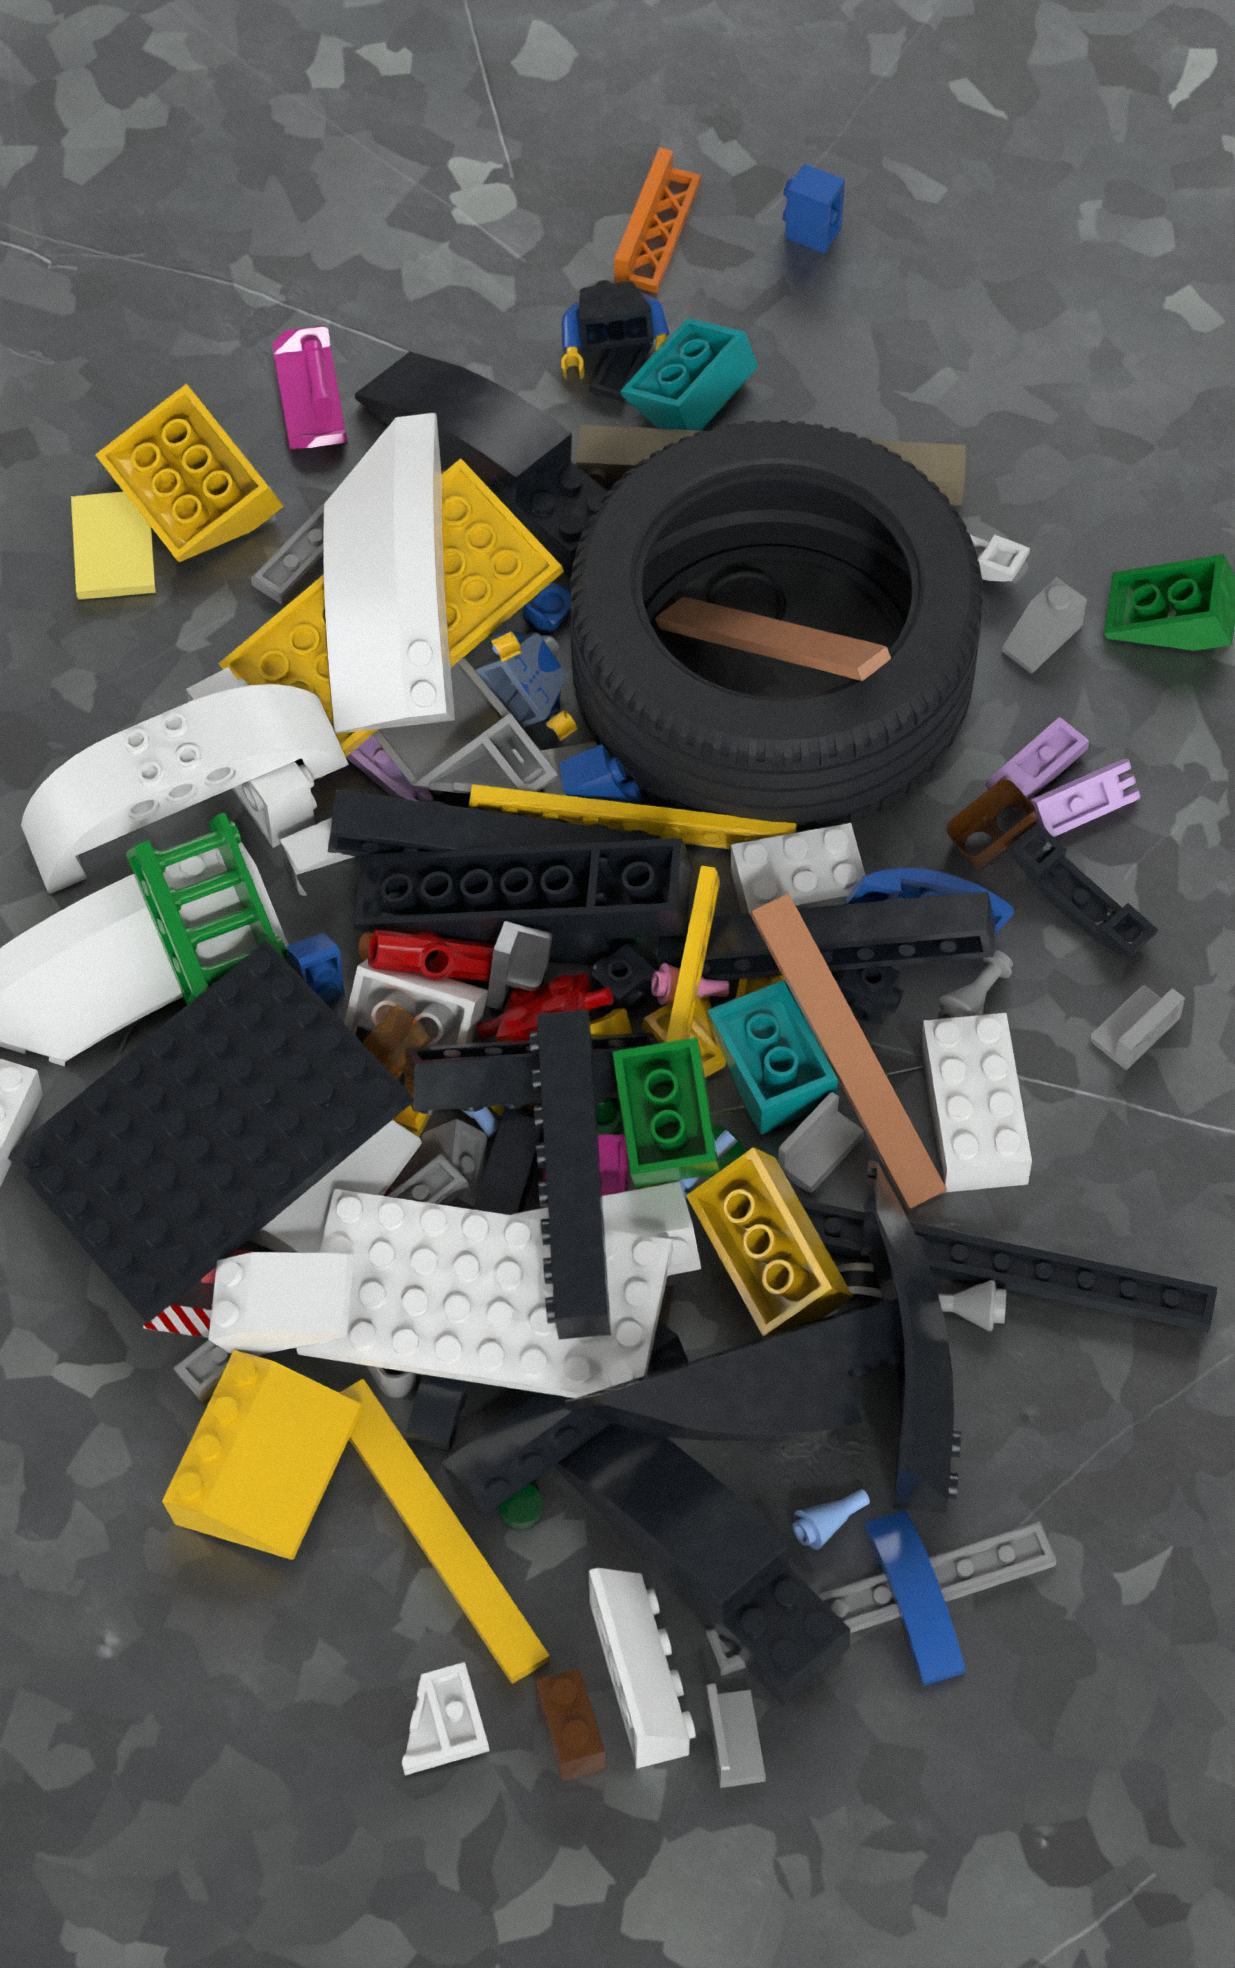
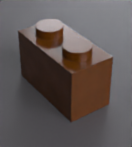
M580 1668L537 1679V1702L561 1782L605 1770V1749Z

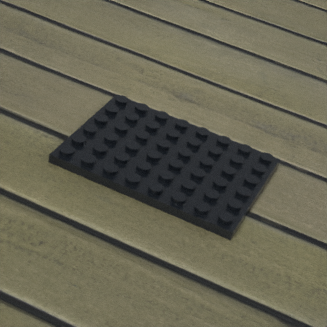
M266 940L12 1149L8 1159L148 1324L217 1266L218 1260L229 1257L411 1105L414 1100L409 1092Z

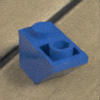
M603 744L558 762L563 791L566 796L638 804L643 801L640 788H638L635 780L629 781L627 779L620 759L617 756L612 758Z
M324 932L286 946L287 963L325 1003L332 1001L339 994L345 992L340 950L337 944Z

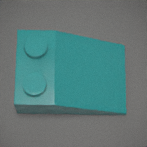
M783 980L707 1010L708 1018L742 1102L760 1135L810 1115L831 1092L837 1095L838 1078Z

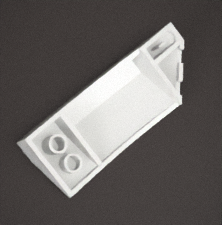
M436 413L396 417L324 504L325 616L334 732L336 734L455 721L445 602L442 535L443 486Z
M241 842L238 846L274 935L281 937L285 947L289 946L258 868ZM216 848L165 867L166 870L163 872L168 887H173L177 890L225 872L227 869L219 849ZM134 874L90 894L57 912L0 948V1047L25 1054L26 1050L48 1056L49 1062L65 1066L66 1061L105 1037L183 997ZM232 886L184 904L178 912L184 927L194 928L243 908L235 888ZM246 925L197 944V949L194 952L199 964L209 967L256 949L258 945L250 925Z

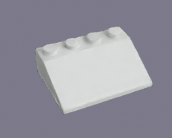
M391 1120L249 1240L276 1252L319 1253L334 1189L383 1196L422 1144L421 1139Z

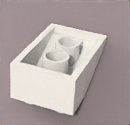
M251 1252L218 1260L208 1340L230 1354L237 1350L258 1356L346 1337L354 1256L349 1253Z

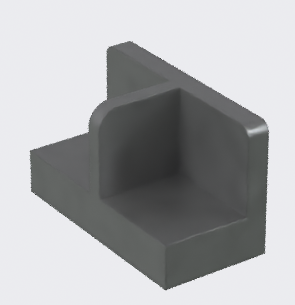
M504 921L493 952L487 1007L502 1010L510 988L536 991L541 985L546 983L552 943L551 933Z

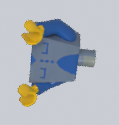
M517 631L493 634L488 644L495 653L477 666L475 671L509 713L513 715L520 726L523 728L543 721L549 729L556 732L560 741L576 731L578 726L573 717L566 710L561 712L559 710L560 690L566 680V672L555 658L559 651L557 641L550 636H540L535 632L525 636Z

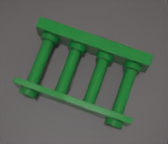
M225 812L218 814L208 822L211 833L162 851L153 849L148 840L134 845L125 853L187 1005L212 986L213 982L218 981L255 950H250L206 967L204 964H199L194 952L197 949V944L250 925L258 947L267 940L284 960L287 959L285 944L280 936L274 935L238 846L241 843L238 828L233 821H228ZM219 849L227 871L177 890L173 887H168L163 872L166 870L165 867L210 850ZM234 886L243 908L242 910L194 928L184 927L178 912L181 910L182 905Z

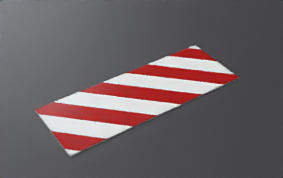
M170 1305L148 1324L144 1322L143 1329L209 1338L212 1310Z

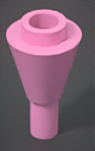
M664 963L659 968V971L654 972L651 980V991L654 996H657L659 1004L664 1005L674 1002L680 968ZM701 976L697 998L703 995L727 997L729 993L728 981L704 979Z

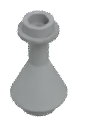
M994 950V957L983 958L982 960L986 967L973 983L939 998L940 1012L938 1013V1018L983 1015L987 991L998 977L1007 979L1011 976L1012 960L999 950Z
M989 1280L954 1295L938 1294L942 1311L954 1312L987 1331L993 1329L994 1323L1004 1324L1006 1289H996L994 1280Z

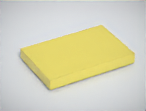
M124 492L71 496L77 599L156 593L152 527Z

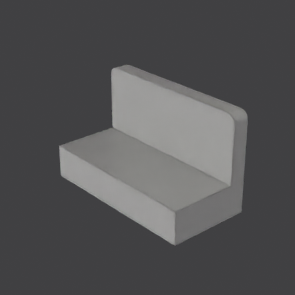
M1143 985L1091 1034L1090 1041L1127 1070L1181 1018L1185 997L1172 988L1161 998L1147 986Z
M831 1092L779 1147L778 1163L785 1176L809 1195L814 1192L864 1137V1130L838 1111L839 1096L834 1092Z
M458 1119L423 1133L419 1170L441 1153L468 1182L469 1188L450 1202L449 1205L474 1209L483 1180L487 1134Z
M716 1683L707 1684L706 1708L720 1788L765 1782L766 1774L751 1690L717 1694Z

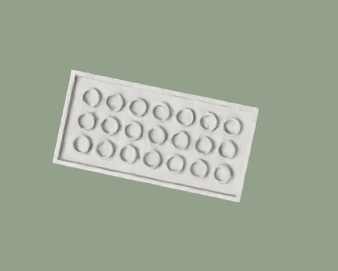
M334 1189L319 1253H349L354 1256L346 1337L296 1347L298 1355L577 1398L647 1375L673 1250L672 1239L604 1229L611 1335L559 1340L556 1324H548L546 1317L545 1297H553V1284L545 1285L543 1258L551 1257L550 1245L543 1246L541 1220Z

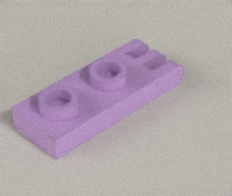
M1059 717L992 775L986 782L985 787L990 789L1000 780H1011L1030 801L1088 750L1089 740ZM1010 806L1014 811L1020 810L1018 807Z
M379 730L386 739H390L381 730ZM373 735L346 757L390 796L398 795L407 800L417 801L416 797L421 802L434 801L433 795L427 789L414 788ZM431 790L437 796H440L444 792L438 790Z
M1129 759L1114 762L1031 799L1030 802L1036 807L1038 823L1055 837L1138 800L1141 797L1138 788L1123 792V789L1136 783L1134 774L1118 777L1119 774L1131 769Z

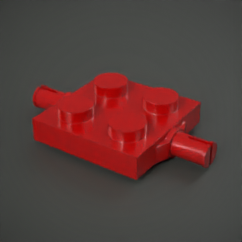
M586 973L575 976L562 975L553 979L550 983L541 985L536 991L518 988L513 993H510L504 1013L498 1018L478 1022L477 1032L482 1040L492 1036H496L498 1042L530 1040V1031L538 1030L537 1014L586 1009L590 1012L591 1009L613 1004V994L609 987L590 992L592 985Z

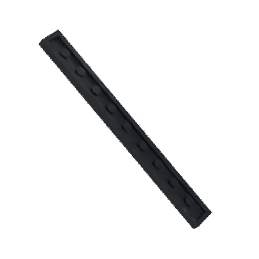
M799 1199L828 1252L870 1260L869 1257L860 1256L864 1212ZM910 1222L923 1246L932 1274L978 1284L994 1280L996 1288L1209 1333L1218 1287Z

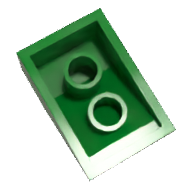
M1224 554L1112 573L1104 635L1107 639L1192 651L1232 645L1235 626V574Z

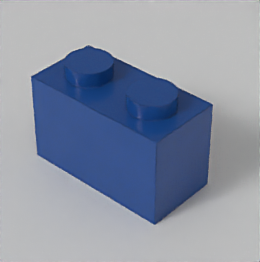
M805 163L796 176L791 175L783 193L787 197V205L782 216V220L786 222L785 238L825 254L842 228L845 179Z

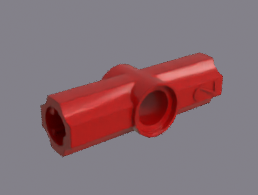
M375 930L374 934L370 936L367 948L368 964L371 968L420 973L431 980L456 977L489 981L495 946L492 943L442 938L432 931H424L415 935ZM439 950L438 955L433 960L425 961L430 952Z

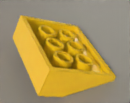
M187 383L95 454L178 562L254 531L283 508V505Z
M234 1350L162 1502L175 1525L294 1560L363 1406L361 1403L279 1363Z

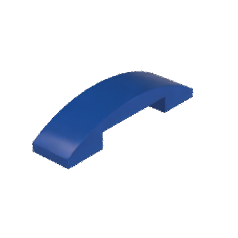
M896 868L871 873L862 877L846 897V904L927 896L988 892L995 917L994 935L1001 930L1014 914L1013 907L991 891L965 879L926 869Z
M904 1510L864 1522V1528L878 1565H882L909 1638L908 1648L922 1686L964 1674L965 1666L941 1588L909 1514Z

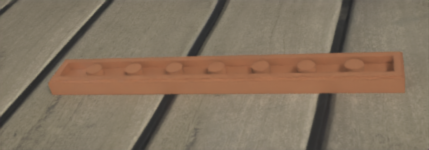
M682 597L655 617L659 628L665 631L861 681L865 680L891 659L887 647L687 597Z
M789 893L752 910L750 915L907 1210L909 1211L944 1193L947 1188Z

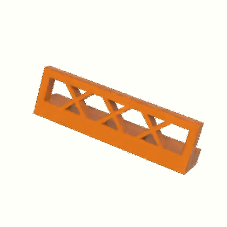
M658 148L614 258V283L629 281L633 282L641 290L657 293L701 183V174L673 168L672 150ZM670 181L689 185L688 190L674 196L668 189ZM672 207L677 217L662 223L657 213ZM661 235L666 245L651 251L646 241ZM648 263L655 270L652 279L634 274L636 268Z

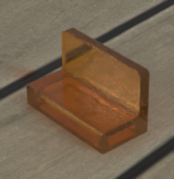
M396 1005L362 1043L398 1080L405 1072L406 1048L428 1046L435 1039V1036L401 1005Z

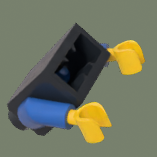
M602 280L597 282L595 286L580 289L579 301L574 302L562 317V347L567 352L561 359L563 377L567 380L566 370L570 366L579 367L580 379L584 377L583 358L578 354L580 349H582V352L654 343L656 339V352L670 334L660 302L641 293L636 285L629 281L612 283L608 280Z

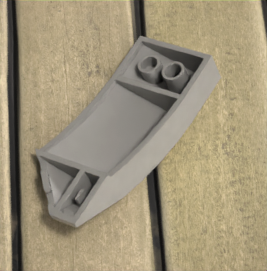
M465 657L451 667L455 721L379 729L390 739H386L379 730L373 734L376 741L414 788L470 794L471 786L475 784L539 792L559 777L513 715L509 713Z

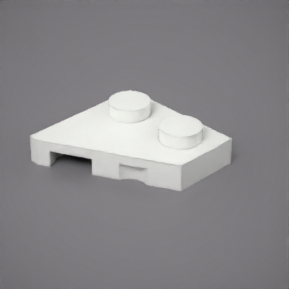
M465 1662L421 1674L417 1691L416 1709L413 1711L409 1728L410 1736L406 1755L403 1756L402 1760L405 1775L490 1751Z

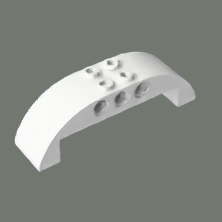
M275 684L232 688L185 703L111 735L76 754L56 769L40 785L26 807L21 826L49 894H52L87 879L78 855L301 758L313 780L349 764L317 695L293 686Z

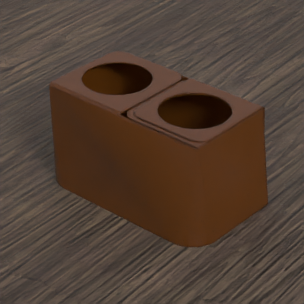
M1007 779L1000 780L948 822L946 830L956 847L979 871L1038 823L1036 807L1014 782ZM1009 806L1020 808L1025 818L1008 832H1003L997 825V816L1000 811ZM975 832L989 834L994 843L977 856H970L966 852V840L971 834Z

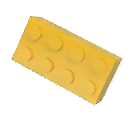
M753 1147L686 1195L763 1337L824 1318L853 1298L775 1157Z

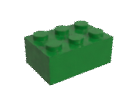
M691 1038L613 1051L630 1172L635 1187L717 1174L720 1168L698 1039Z

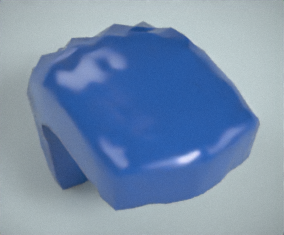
M550 583L530 604L524 605L523 620L542 634L552 632L571 613V593L563 586Z

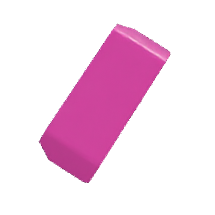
M325 325L286 330L272 345L290 449L346 443L347 435L328 328Z

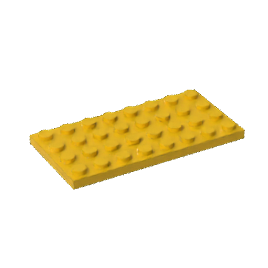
M461 458L442 474L443 564L450 668L564 572L562 565ZM323 574L218 664L222 670L229 667L236 679L243 678L248 686L268 684L293 686L317 695L334 730ZM379 729L335 733L345 757H347Z

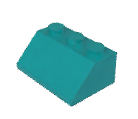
M686 318L620 392L624 399L658 429L702 431L758 368V364L746 332Z

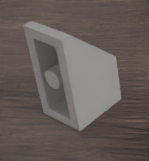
M1056 577L1030 601L1002 646L1001 652L1032 674L1083 626L1087 599Z

